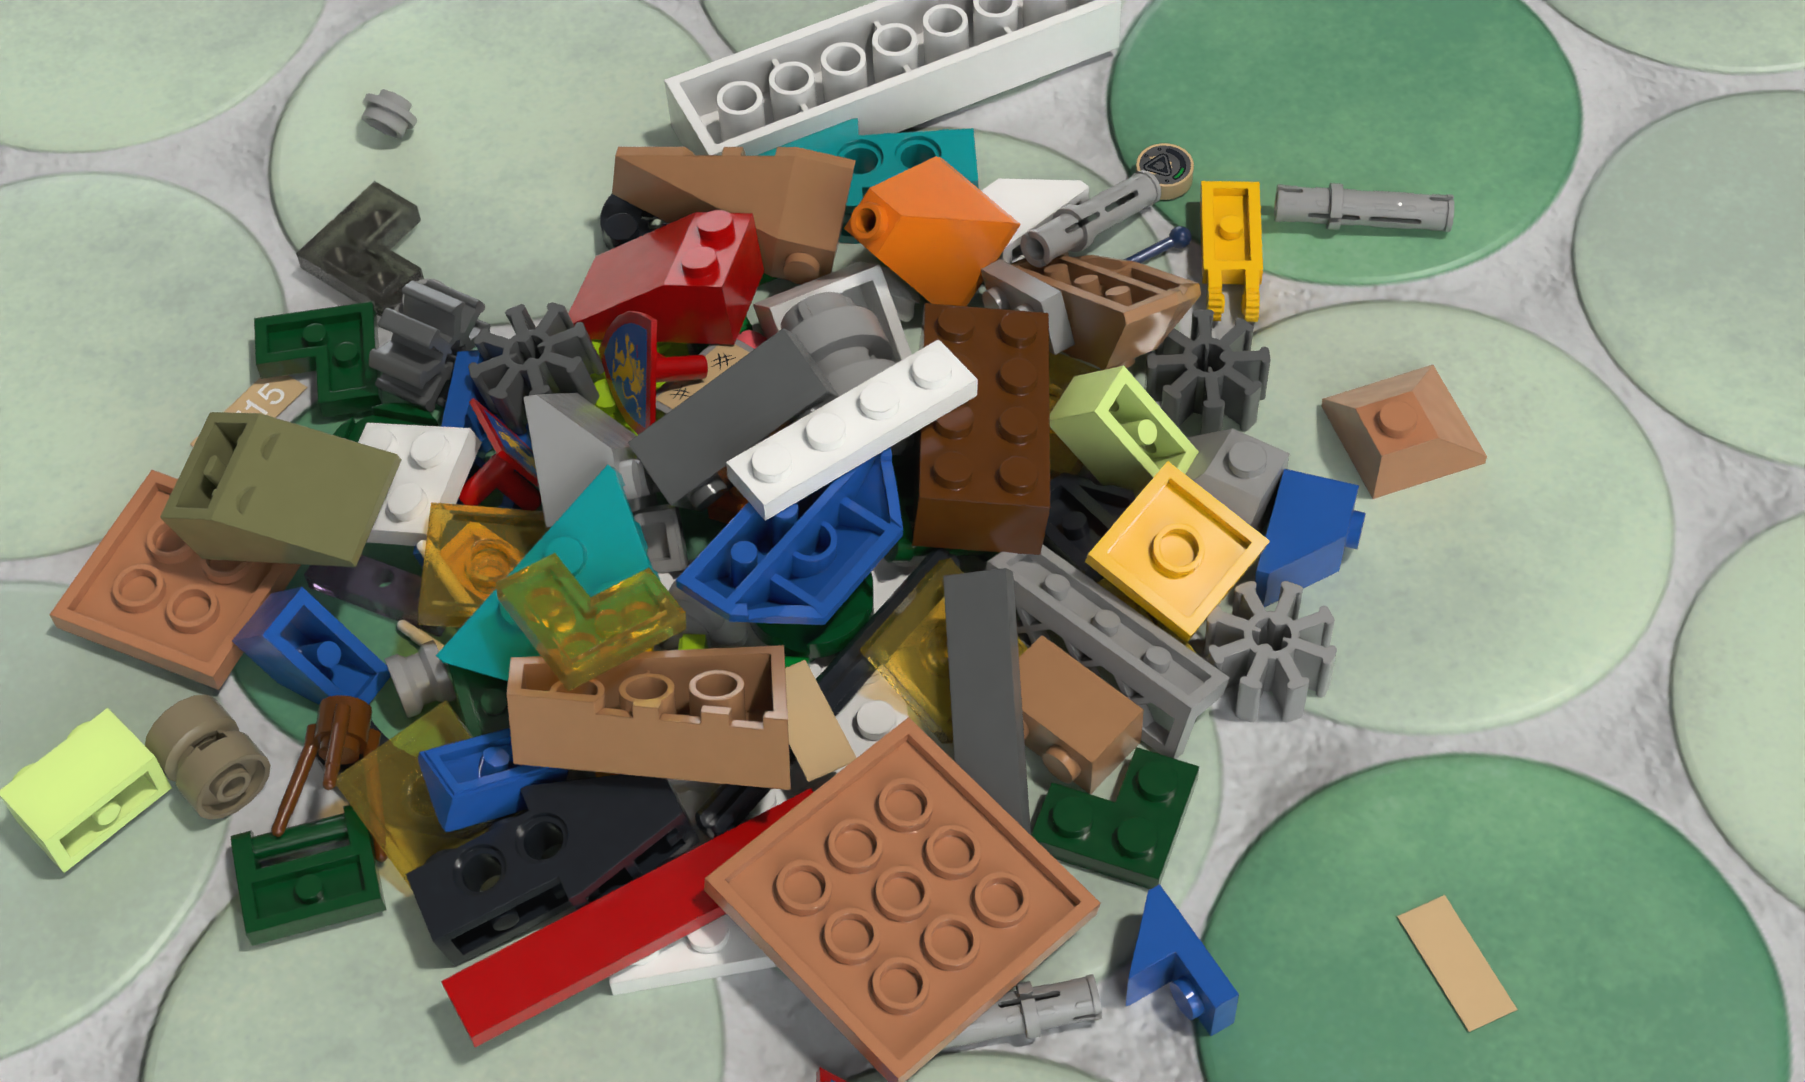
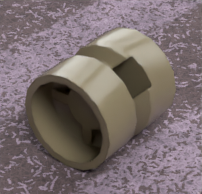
M206 694L193 695L178 701L162 713L153 723L146 736L145 747L156 757L166 777L176 782L180 793L200 817L213 820L236 813L257 796L269 778L271 765L268 758L247 734L239 731L235 720L215 698Z

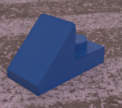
M1159 884L1148 890L1128 977L1125 1006L1137 1002L1170 983L1171 994L1181 1012L1189 1020L1198 1018L1208 1034L1213 1036L1234 1023L1239 993Z

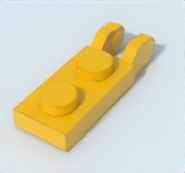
M1201 181L1202 284H1207L1206 309L1214 312L1213 321H1221V315L1224 313L1225 306L1222 284H1242L1241 313L1247 322H1258L1260 307L1259 285L1262 283L1263 275L1260 182Z

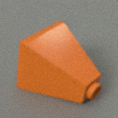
M935 156L870 187L859 205L853 210L851 218L844 229L931 304L967 306L984 281L981 269L998 260L1021 224L943 158Z

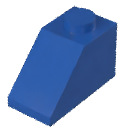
M1284 469L1266 533V538L1270 542L1260 555L1255 575L1256 594L1264 608L1279 600L1281 583L1283 581L1300 585L1304 589L1339 572L1345 547L1358 549L1366 516L1365 512L1354 510L1359 485Z
M303 587L271 593L232 640L238 648L278 684L318 705L323 699L337 695L359 698L370 704L391 677L387 665Z

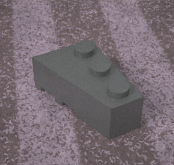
M782 328L630 440L628 444L671 506L703 512L734 486L727 477V461L838 398L839 395L798 336Z

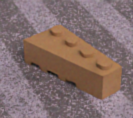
M784 645L511 657L507 703L514 764L791 790Z

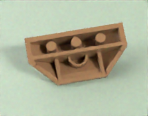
M1068 252L1040 268L1030 264L1026 258L1011 263L1016 268L1061 291L1075 345L1061 352L1068 354L1071 358L1080 359L1095 365L1100 370L1123 365L1128 368L1135 363L1136 357L1156 350L1201 296L1199 283L1135 261L1098 255L1070 257Z

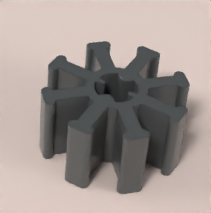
M431 279L426 282V286L412 280L402 288V294H404L403 314L387 307L378 322L379 327L393 334L390 341L380 348H373L370 351L369 367L382 372L381 377L375 383V386L380 390L432 412L435 409V404L443 408L446 406L457 352L470 351L476 347L474 339L481 329L488 328L490 331V324L478 319L480 313L485 310V304L480 300Z
M554 302L547 304L548 311L537 327L534 325L525 305L520 304L507 309L505 312L516 333L511 339L492 334L488 328L481 329L474 339V343L484 362L479 364L472 362L469 364L468 368L471 378L493 415L499 413L506 426L513 433L524 435L527 432L526 425L528 421L523 398L525 396L578 393L593 405H595L600 397L590 375L594 373L600 375L604 372V368L590 336L582 322H577L574 326L565 306Z
M1210 309L1194 310L1192 313L1190 338L1174 328L1155 350V353L1149 352L1147 354L1144 389L1155 402L1162 401L1161 409L1178 428L1191 414L1196 413L1201 414L1202 418L1200 435L1222 431L1225 414L1240 425L1241 431L1246 432L1257 422L1259 400H1264L1266 397L1271 361L1269 348L1261 347L1258 351H1251L1254 327L1240 317L1236 318L1235 326L1220 340L1212 338L1214 312Z

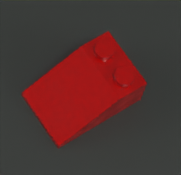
M724 210L695 212L595 256L568 313L574 326L577 322H582L590 339L603 340L607 328L618 315L627 311H638L657 319V342L735 345L764 273L753 213H729Z

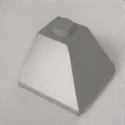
M1233 428L1187 437L1199 453L1185 475L1261 533L1272 515L1284 469L1288 467L1290 453Z

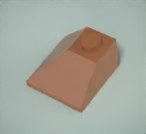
M1433 364L1322 399L1321 406L1372 499L1486 463L1487 455Z

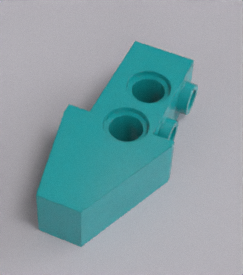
M853 118L779 146L800 147L856 160L839 241L841 243L861 244L844 227L851 218L853 210L859 205L870 187L935 156L943 158L979 189L974 128L859 135L858 118ZM777 148L756 156H775Z

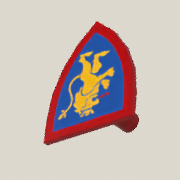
M627 311L618 315L607 328L598 349L606 380L616 406L626 423L637 435L656 422V383L705 379L708 374V363L703 354L665 357L658 353L657 319L643 312Z
M472 398L469 403L496 453L464 484L459 499L469 509L474 510L497 488L526 513L535 511L542 502L540 491L521 476L523 475L539 488L533 451L497 417Z

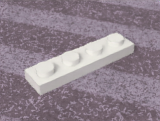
M938 339L726 462L727 477L766 521L976 397L978 379Z

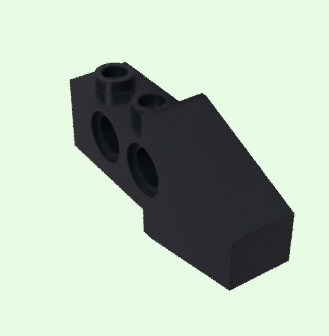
M618 774L529 785L521 788L520 791L529 811L518 817H508L495 822L483 835L457 848L441 850L430 856L424 865L406 873L432 941L456 967L572 906L578 910L684 854L698 843L700 839L669 779ZM562 844L555 855L541 860L542 855L547 849L554 845ZM500 875L499 880L493 887L480 892L482 885L488 879Z

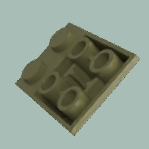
M210 412L160 518L202 559L356 567L402 459L395 453L261 413Z

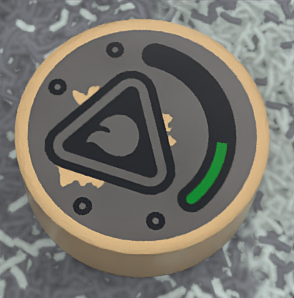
M1168 143L1155 144L1140 153L1136 163V172L1146 170L1152 173L1159 181L1161 187L1160 200H1170L1182 196L1190 189L1193 181L1194 162L1191 155L1177 145Z

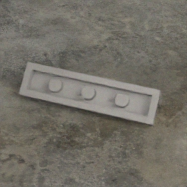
M1042 545L1040 555L1000 552L987 562L986 570L1007 568L1013 571L1015 606L1021 619L1017 621L1019 651L1024 653L1041 635L1050 640L1046 630L1051 629L1064 639L1067 649L1074 659L1100 678L1101 676L1096 666L1105 668L1114 675L1121 693L1144 709L1141 737L1143 742L1167 757L1177 759L1183 754L1196 717L1223 696L1230 677L1044 545ZM1153 703L1174 718L1170 732L1154 721L1147 704Z

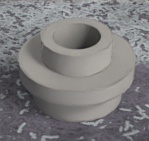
M382 89L379 95L368 93L362 102L366 109L361 118L371 127L389 136L401 139L406 129H413L417 122V118L409 112L412 104L394 92Z

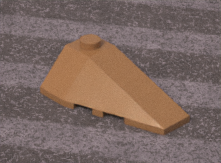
M618 147L615 155L612 194L669 224L695 212L724 210L729 213H753L764 273L802 285L832 273L856 160L800 147H777L775 156H746L743 147H724L722 155H695L686 147Z

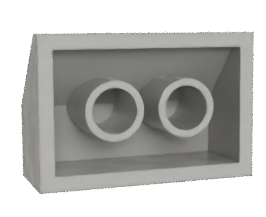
M578 393L537 394L523 397L546 527L553 526L607 464L622 474L626 485L623 489L632 512L658 505L656 493L661 491L628 444L637 435Z

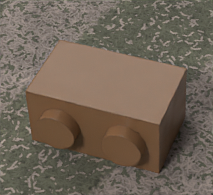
M1041 635L1019 657L1025 745L1042 758L1046 768L1057 779L1068 784L1074 782L1087 793L1092 794L1141 743L1144 709Z

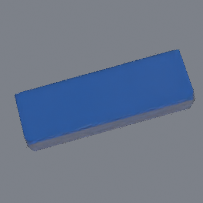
M510 728L421 751L418 755V762L437 819L445 832H451L527 810L528 807L520 791L521 788L529 785L566 781L569 769L514 764Z

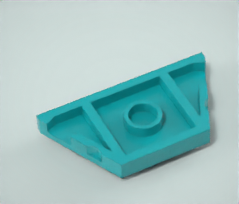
M607 464L438 652L436 656L443 663L508 681L511 657L622 653L665 606L668 600L658 572L653 570L647 554L648 545L640 523L635 521L623 489L626 485L622 474Z

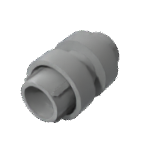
M824 292L807 297L795 304L781 321V329L784 328L798 336L839 396L896 364L894 361H891L892 347L877 316L867 308L856 306L851 298L845 297L842 294ZM911 434L891 446L892 455H906L914 444V435Z

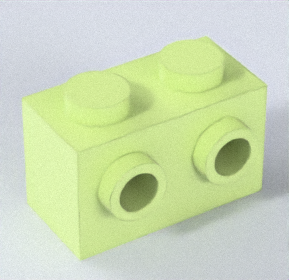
M1124 365L1074 376L1050 413L1051 429L1103 486L1115 485L1133 490L1135 499L1167 461L1186 474L1199 453Z
M106 708L91 721L77 726L65 741L39 761L22 768L13 777L12 781L0 790V797L17 823L59 869L65 873L172 789L156 757L109 708Z

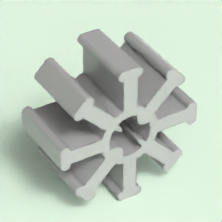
M1254 581L1245 582L1235 587L1232 614L1221 611V607L1217 605L1207 618L1203 655L1207 657V662L1230 677L1226 688L1239 684L1235 716L1249 722L1257 720L1260 698L1263 691H1272L1283 711L1281 719L1286 723L1303 716L1308 689L1316 691V695L1321 698L1327 693L1337 648L1330 645L1335 620L1327 606H1321L1319 612L1298 619L1303 588L1300 585L1283 581L1275 611H1266L1256 594V583Z

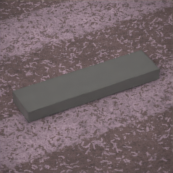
M1001 568L943 576L954 759L979 786L1031 835L1013 571Z

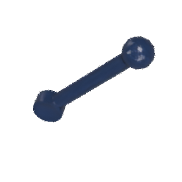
M1184 226L1174 227L1170 231L1169 237L1124 260L1143 263L1173 247L1178 249L1185 248L1190 244L1192 235L1189 229Z

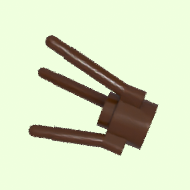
M342 695L329 696L320 702L317 721L315 724L307 726L304 747L272 825L271 832L273 836L280 837L284 834L317 752L322 759L326 760L322 782L326 790L335 788L341 764L354 763L359 759V754H362L375 858L379 862L387 860V831L378 757L381 733L370 728L372 707L367 702L359 698Z

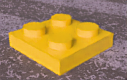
M1167 461L1089 552L1085 563L1187 643L1261 555L1270 540Z

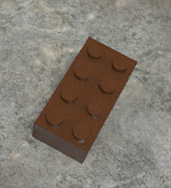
M925 303L919 350L939 339L978 379L976 397L916 431L912 546L1040 555L1050 511L1049 313Z

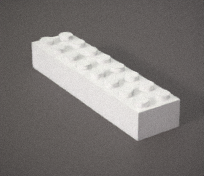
M877 0L665 79L671 127L682 146L688 148L695 155H722L724 147H743L746 156H756L853 118H858L859 135L898 133L1118 48L1121 0Z

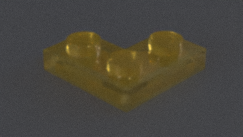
M553 553L496 582L498 600L567 691L687 629L686 612L650 568L590 597L556 553Z

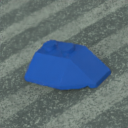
M891 447L766 521L748 502L676 579V587L729 622L825 625L903 536Z

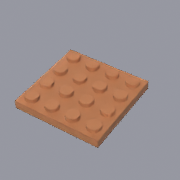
M909 717L705 878L704 891L888 1082L907 1081L1095 917L1101 904Z

